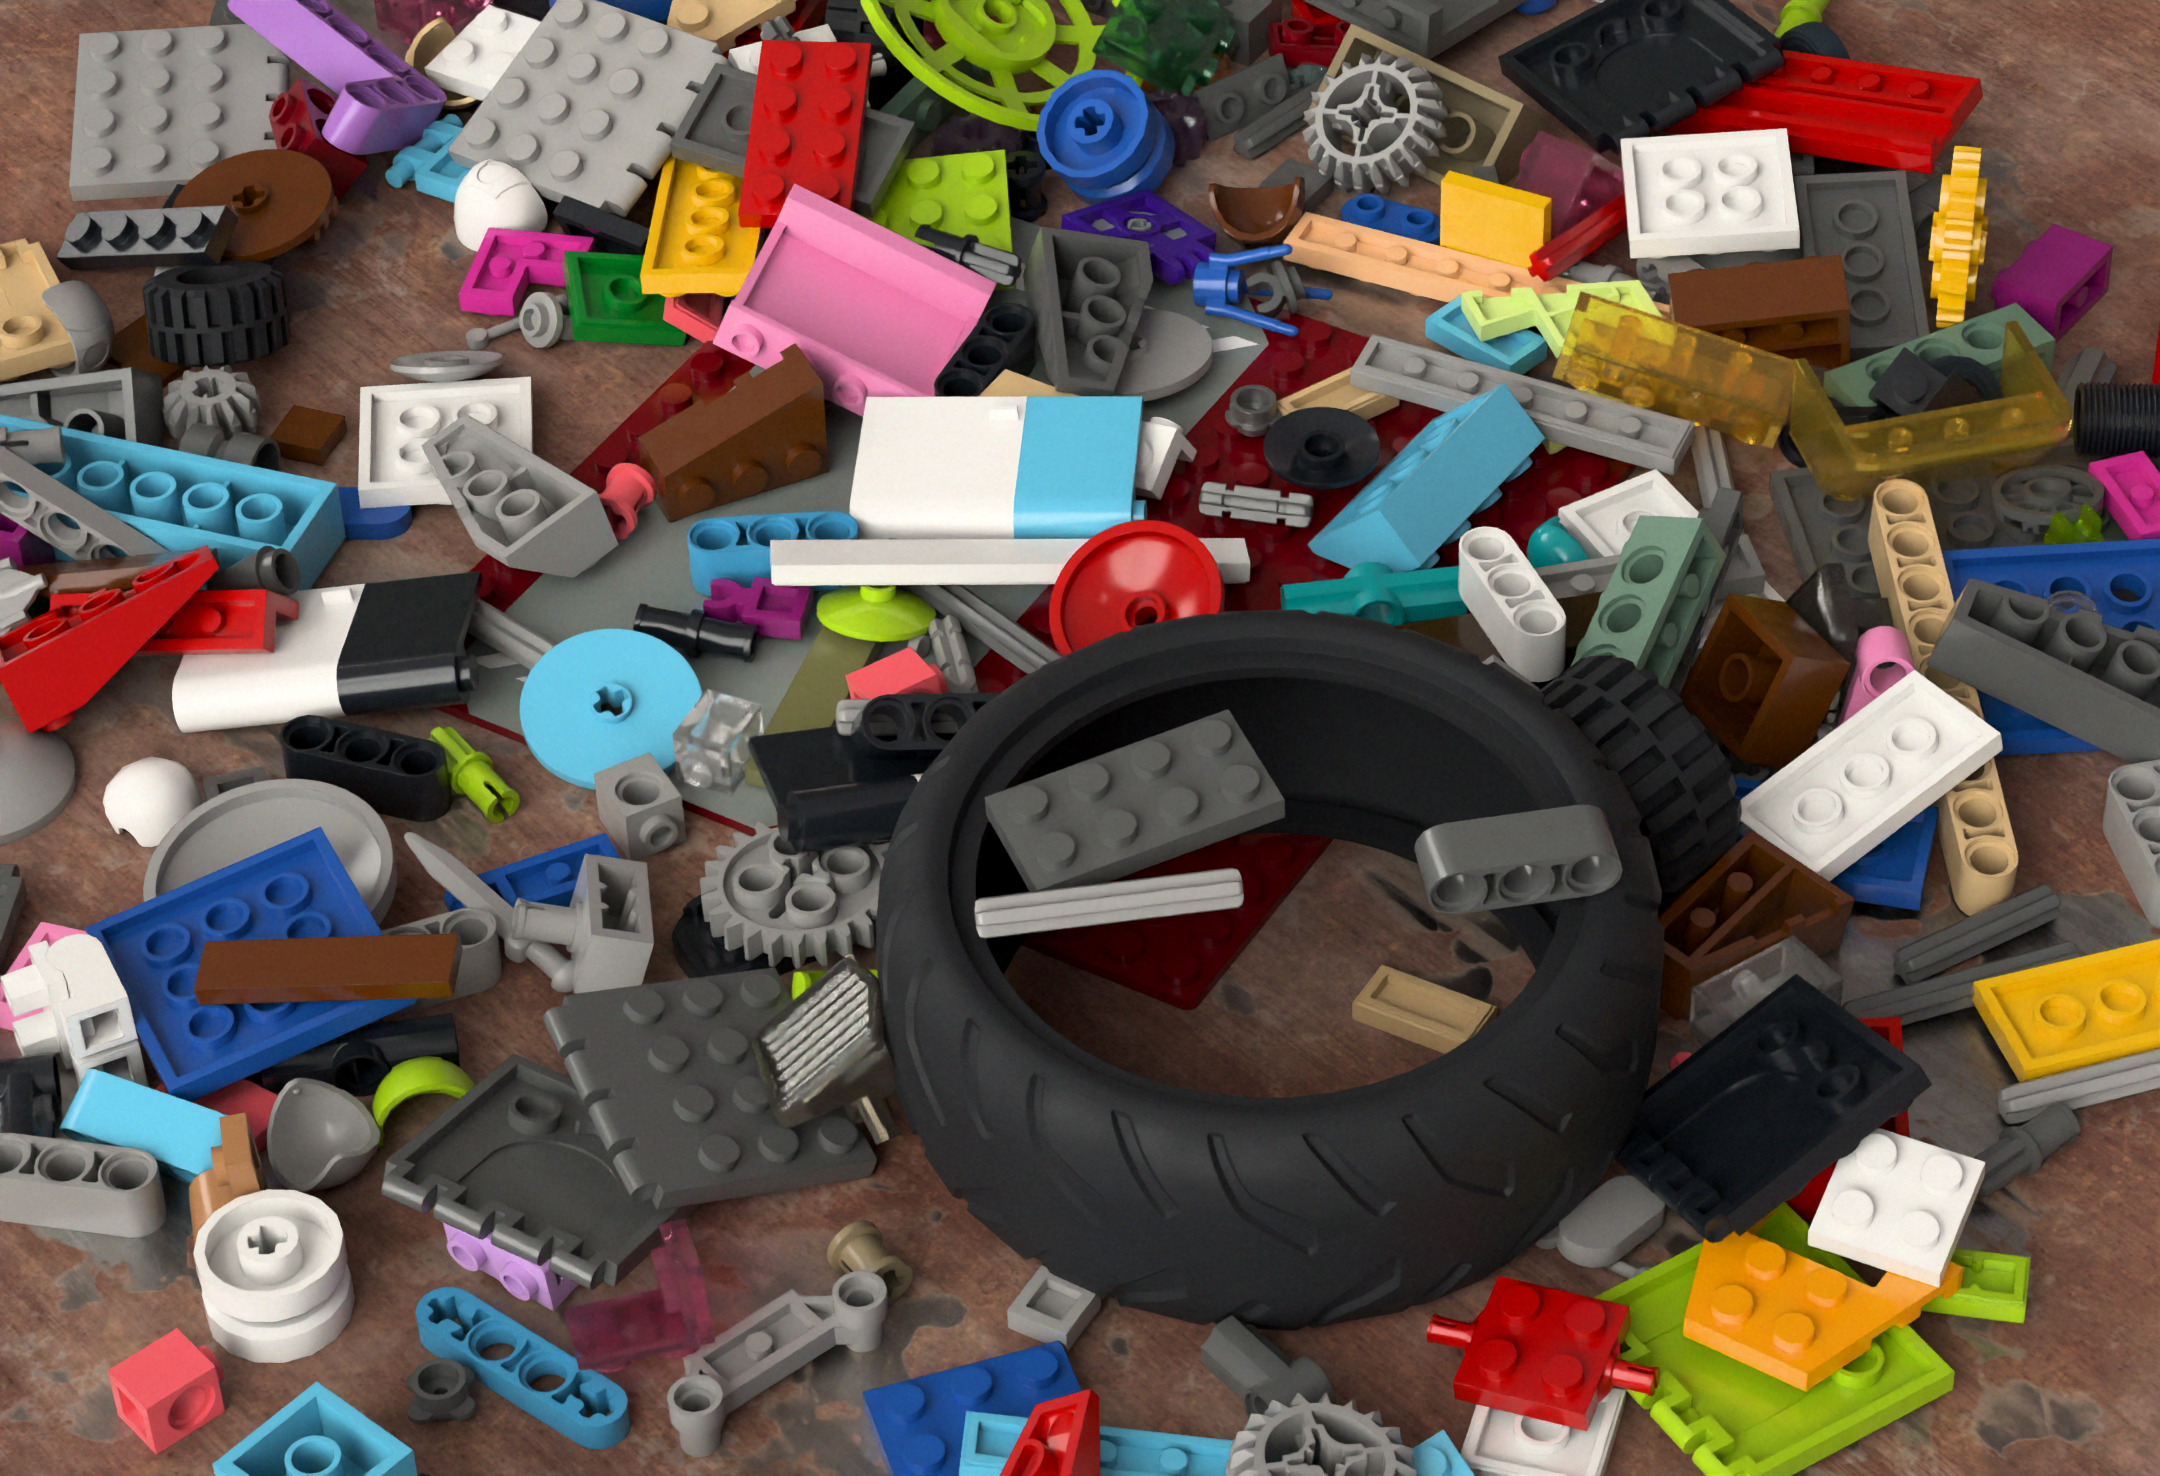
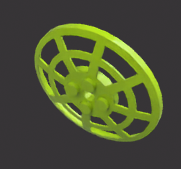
M860 0L861 6L875 32L890 52L916 78L940 96L968 112L995 123L1022 130L1037 131L1040 117L1039 114L1028 113L1025 106L1045 105L1051 94L1068 79L1093 70L1097 53L1096 45L1127 43L1128 60L1125 75L1131 77L1139 87H1141L1149 69L1152 43L1150 25L1142 0H1111L1122 24L1092 26L1091 19L1081 0H1059L1073 25L1056 24L1054 15L1046 0H931V2L925 0ZM879 2L894 9L905 35L924 58H921L901 38L887 19ZM991 14L997 17L1001 23L993 21L988 15ZM911 16L933 22L947 44L934 51L919 33ZM1053 44L1078 45L1077 64L1071 75L1044 58ZM965 59L989 71L995 88L970 78L953 66ZM1033 71L1055 87L1041 92H1018L1013 75ZM969 91H972L991 100L999 101L1002 103L1003 106H1000L986 99L978 97Z

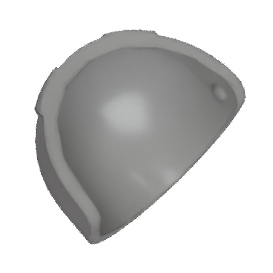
M66 281L45 290L42 293V302L55 314L65 328L76 357V361L73 364L64 368H50V371L57 377L99 371L109 360L114 342V324L105 301L92 286L83 281Z
M295 1078L283 1087L273 1105L267 1130V1148L273 1172L282 1185L290 1190L299 1192L324 1190L351 1180L366 1167L375 1155L380 1141V1129H378L373 1116L361 1101L345 1090L308 1078Z

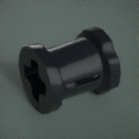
M1031 151L1010 152L1006 154L1011 217L1031 223L1044 216L1048 209L1047 199L1041 192V179L1045 176L1046 163L1044 158ZM1021 166L1024 167V174L1022 175L1019 174V167ZM1025 199L1026 202L1024 208L1020 206V200Z

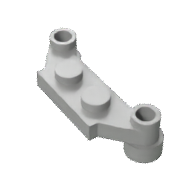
M854 1271L843 1275L835 1282L832 1295L800 1296L793 1289H790L684 1356L686 1376L677 1380L670 1387L667 1394L670 1421L679 1432L681 1449L693 1457H705L713 1454L721 1445V1430L727 1414L835 1345L845 1344L855 1352H869L879 1347L884 1339L883 1320L888 1314L887 1287L883 1279L872 1272Z

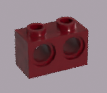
M299 77L287 93L283 92L275 99L270 109L269 120L277 149L306 154L321 163L330 176L334 196L337 197L339 202L368 166L366 155L347 153L330 144L321 133L322 128L338 97Z

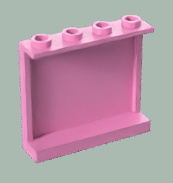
M794 183L759 255L737 296L731 301L713 344L755 365L768 369L783 360L780 354L781 351L796 343L823 381L824 398L863 417L866 397H935L934 383L937 376L977 325L997 283Z

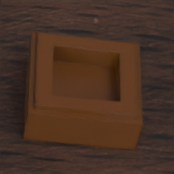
M293 405L270 437L278 442L281 457L323 465L347 432L345 416Z

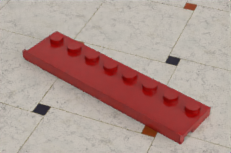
M1782 50L1784 67L1752 84L1742 79V89L1707 108H1703L1698 103H1695L1697 113L1662 132L1688 135L1787 128L1790 152L1931 174L1935 169V160L1983 98V92L1979 78Z

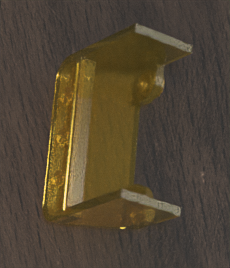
M2016 320L2006 322L2000 379V387L2004 398L1844 426L1806 358L1794 359L1790 436L1819 488L1837 500L1853 501L1858 498L1873 496L1879 484L1891 479H1907L1923 487L2033 466L2069 437L2072 408Z

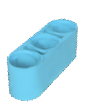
M88 1069L59 1130L74 1141L146 1151L155 1158L159 1173L191 1184L192 1180L200 1173L213 1169L211 1147L222 1145L219 1117L227 1115L106 1072Z

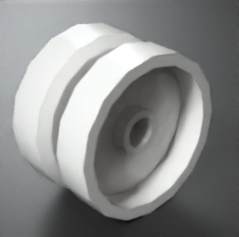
M266 1189L237 1197L214 1211L198 1231L193 1255L202 1287L206 1317L213 1338L230 1354L259 1363H285L313 1355L335 1341L351 1320L355 1295L351 1274L347 1265L348 1256L344 1234L337 1214L321 1199L296 1190Z

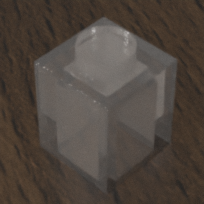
M707 689L672 734L677 780L732 796L745 778L744 768L751 757V752L748 748L749 737L761 736L764 733L762 705Z

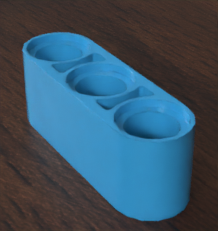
M842 511L702 519L694 523L687 533L692 586L698 593L706 596H711L710 583L712 579L717 578L730 579L737 582L741 587L751 588L755 577L771 579L770 540H859L858 523L850 514ZM850 585L813 586V591L835 590Z

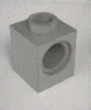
M650 752L594 773L599 819L628 860L637 861L687 841L682 795Z

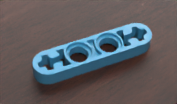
M442 1287L425 1294L417 1303L415 1316L421 1344L428 1351L439 1358L451 1359L460 1365L469 1367L474 1372L476 1381L573 1442L588 1449L602 1450L620 1443L629 1433L631 1419L626 1392L617 1383L479 1298L457 1287ZM459 1318L460 1325L455 1323L454 1320ZM496 1343L508 1344L515 1348L511 1355L500 1360H488L479 1355L484 1348ZM547 1374L558 1375L566 1380L562 1386L548 1392L537 1391L529 1386L533 1380ZM585 1410H587L593 1415L590 1418H587ZM607 1411L611 1412L608 1416L604 1415Z

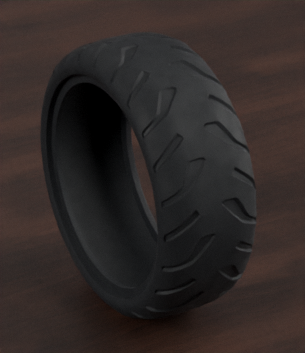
M1258 610L1193 615L1136 626L1129 632L1116 633L1043 665L1039 670L1024 676L984 704L960 728L923 773L908 802L901 811L880 874L876 917V960L881 1022L885 1048L892 1055L895 1066L893 1069V1085L913 1135L920 1136L925 1146L924 1156L951 1195L957 1199L964 1198L969 1203L967 1211L1024 1260L1033 1257L1042 1262L1043 1266L1047 1267L1049 1273L1097 1294L1101 1300L1112 1296L1117 1298L1121 1306L1199 1325H1206L1212 1322L1218 1324L1232 1315L1245 1324H1252L1257 1329L1297 1330L1306 1325L1315 1328L1403 1312L1411 1306L1429 1303L1483 1280L1494 1271L1508 1264L1557 1227L1559 1222L1568 1216L1594 1189L1621 1150L1630 1132L1648 1086L1655 1055L1664 964V928L1658 921V907L1661 903L1662 890L1649 838L1642 836L1639 827L1642 817L1620 775L1615 770H1607L1605 768L1608 763L1607 758L1561 708L1552 710L1544 704V695L1496 662L1488 665L1483 664L1479 661L1478 654L1411 629L1403 628L1398 630L1385 622L1321 610L1316 614L1308 613L1305 610ZM1227 709L1231 712L1285 799L1284 818L1241 834L1288 833L1322 836L1377 848L1418 863L1414 851L1416 840L1424 831L1433 826L1449 822L1572 805H1592L1600 808L1606 814L1623 869L1619 881L1603 893L1489 910L1518 940L1534 965L1536 972L1512 1003L1474 1037L1445 1055L1409 1072L1365 1086L1299 1097L1253 1098L1216 1095L1177 1088L1140 1077L1097 1058L1074 1045L1048 1026L1023 1002L1003 976L1015 953L1031 933L984 939L978 935L974 916L975 901L979 898L1030 892L986 816L984 797Z

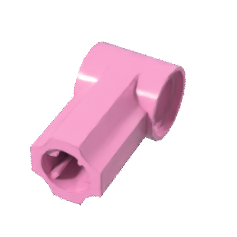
M1878 626L1869 629L1860 636L1855 645V670L1836 728L1915 670L1907 636L1899 629L1891 626ZM1884 662L1896 663L1892 667L1886 669L1875 668L1877 665Z

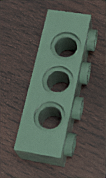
M2013 303L1824 372L1823 396L1832 397L1847 407H1880L1868 398L1869 391L1905 347L1925 362L1948 355L1970 357L1988 367L1999 381L2004 400L2006 401L2051 384L2056 339L2017 303ZM1895 418L1899 427L1896 441L1909 437L1904 424Z
M1639 516L1629 540L1622 548L1620 560L1609 584L1600 596L1598 608L1587 632L1578 644L1576 656L1571 666L1581 658L1589 656L1612 655L1613 658H1625L1634 662L1636 669H1646L1658 677V683L1666 690L1668 689L1727 557L1703 518Z

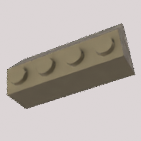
M1354 24L1350 25L1326 75L1334 76L1336 79L1343 73L1342 61L1350 63L1354 68L1359 65L1362 53L1370 55L1376 61L1381 52L1384 51L1387 54H1391L1395 60L1403 55L1409 58L1415 66L1419 65L1420 68L1426 69L1432 77L1431 81L1435 82L1443 93L1441 102L1447 108L1449 117L1441 122L1446 128L1447 138L1434 141L1439 148L1440 157H1426L1423 163L1426 166L1427 175L1417 173L1415 170L1412 173L1441 186V180L1449 170L1473 177V167L1495 166L1499 184L1505 185L1525 169L1549 119L1515 99ZM1325 77L1317 92H1324L1328 88L1325 83ZM1396 93L1394 102L1398 106L1399 111L1410 114L1409 97ZM1312 101L1309 109L1316 108L1317 105ZM1341 135V139L1353 144V139L1349 135Z

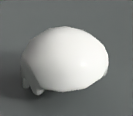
M157 757L143 758L122 767L106 786L103 797L105 814L116 833L121 834L123 829H126L142 847L159 845L164 836L177 822L193 809L203 804L196 782L188 769L179 762Z

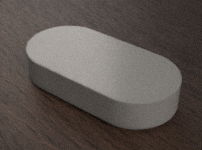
M1626 1175L1612 1178L1585 1197L1568 1216L1559 1222L1558 1250L1566 1259L1579 1266L1600 1268L1614 1264L1662 1226L1666 1204L1634 1176Z

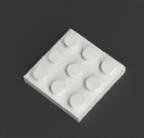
M1787 128L1621 139V162L1630 258L1649 257L1660 259L1679 255H1719L1728 252L1745 251L1773 252L1780 249L1800 248V229Z
M531 377L360 387L358 472L360 509L427 504L453 505L421 445L464 414H468L534 454Z

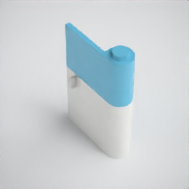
M1143 396L866 397L849 512L858 523L859 540L889 538L1091 539L1113 526L1131 521L1147 520L1146 500H1136L1135 491L1143 414Z

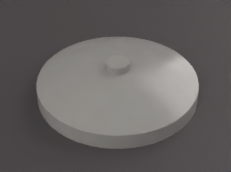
M266 780L240 786L219 794L199 805L177 822L161 840L151 857L145 874L143 897L144 902L321 826L379 926L394 899L398 877L397 860L384 822L377 812L357 795L338 786L315 780Z

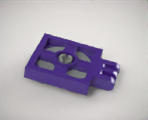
M1148 189L1063 214L1061 229L1148 242L1152 273L1170 285L1183 282L1185 278L1193 279L1198 262H1209L1210 253H1215L1217 237L1215 231Z

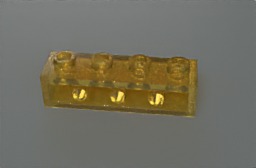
M1580 291L1552 377L1566 381L1581 390L1597 391L1624 400L1627 404L1649 408L1673 417L1695 422V426H1704L1735 436L1738 440L1747 444H1760L1773 449L1786 420L1802 363Z

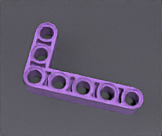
M229 0L227 3L229 10L339 95L321 133L330 144L340 150L354 155H364L414 146L422 139L424 129L437 120L447 101L446 94L437 85L326 0Z

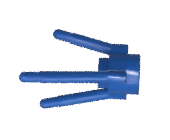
M1283 244L1231 254L1210 253L1209 262L1200 261L1195 268L1193 278V299L1195 305L1205 307L1206 315L1225 316L1272 332L1296 337L1299 334V329L1296 326L1232 306L1233 303H1242L1245 294L1272 297L1274 295L1266 289L1249 294L1246 286L1244 270L1235 269V266L1289 255L1292 253V246ZM1303 286L1306 297L1302 299L1330 300L1333 296L1330 289Z

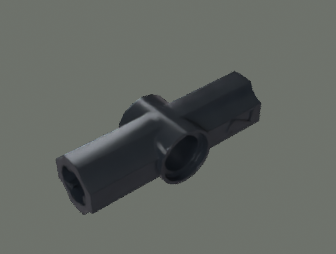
M447 1013L384 1022L380 1018L262 1070L263 1086L273 1093L281 1092L289 1081L295 1078H308L330 1085L334 1084L335 1087L345 1090L353 1096H369L376 1093L381 1081L391 1072L393 1067L406 1060L427 1056L439 1057L460 1067L454 1014Z

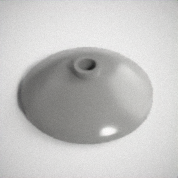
M0 715V846L25 838L54 820L70 801L77 779L73 754L62 737L54 731L44 732L42 728L29 734L21 718Z

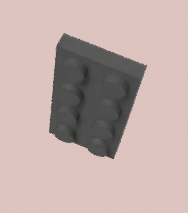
M715 63L670 142L672 157L743 178L757 75ZM866 107L853 212L873 218L917 137L914 121Z
M1905 170L1794 176L1793 182L1800 229L1801 257L1841 255L1850 305V362L1930 334Z
M1229 709L984 797L986 816L1030 892L1108 883L1285 817V799Z

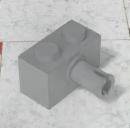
M585 853L570 906L565 907L531 902L518 898L512 915L511 938L566 945L567 951L571 952V959L574 960L572 975L574 993L642 985L654 946L647 863Z

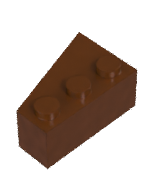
M1841 255L1807 256L1802 259L1769 263L1751 262L1742 266L1715 269L1698 268L1686 272L1668 274L1669 310L1676 359L1679 364L1747 369L1749 361L1779 363L1781 373L1798 374L1801 369L1800 365L1831 368L1832 370L1850 363V305Z
M796 343L780 352L783 360L755 377H752L749 371L733 380L737 388L707 406L700 400L638 437L641 468L645 469L653 477L657 485V494L654 500L668 522L829 472L823 381Z
M1750 830L1658 917V921L1664 928V964L1660 1008L1679 1020L1840 948L1855 898Z

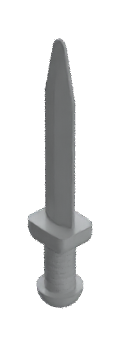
M407 832L404 835L405 842L432 878L466 908H479L491 913L496 919L498 936L504 940L506 957L516 963L524 962L526 959L531 960L552 979L551 987L558 992L566 993L574 990L572 976L573 959L568 960L548 942L512 939L511 922L514 910L512 906L451 853L413 832Z

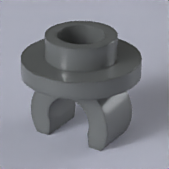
M1277 260L1271 263L1274 275L1267 272H1259L1246 280L1249 294L1256 293L1262 289L1269 290L1274 294L1270 301L1257 306L1258 314L1274 318L1282 311L1284 304H1286L1291 315L1300 312L1297 301L1305 298L1306 294L1294 266L1284 269L1281 261Z

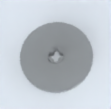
M1143 308L1113 396H1143L1144 402L1172 395L1191 386L1205 375L1212 364L1214 352L1209 332L1200 323L1182 314L1166 310ZM1044 360V367H1045L1046 376H1047V378L1049 379V381L1053 384L1052 379H1051V376H1050V374H1049L1048 368H1047L1046 363H1045V360Z

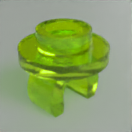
M2087 503L2081 505L2080 517L2077 522L2070 523L2061 512L2054 513L2050 520V528L2044 535L2043 545L2104 542V538L2100 533L2102 527L2101 518Z

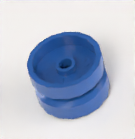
M1089 70L1068 79L1051 94L1040 112L1036 132L1041 155L1081 201L1091 206L1146 189L1154 192L1160 187L1172 167L1176 146L1172 127L1131 77L1115 70Z

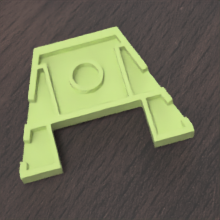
M1639 280L1567 284L1566 293L1536 295L1532 287L1511 288V296L1483 298L1482 290L1461 293V310L1481 342L1536 326L1576 390L1631 405L1686 369V364L1677 363L1673 332ZM1548 440L1542 441L1549 454L1557 453L1566 447V445Z

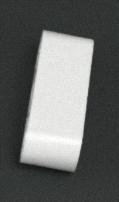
M1487 526L1467 531L1460 538L1458 591L1461 599L1507 665L1530 682H1545L1558 677L1563 672L1565 666L1566 615L1564 610L1507 532L1496 527Z

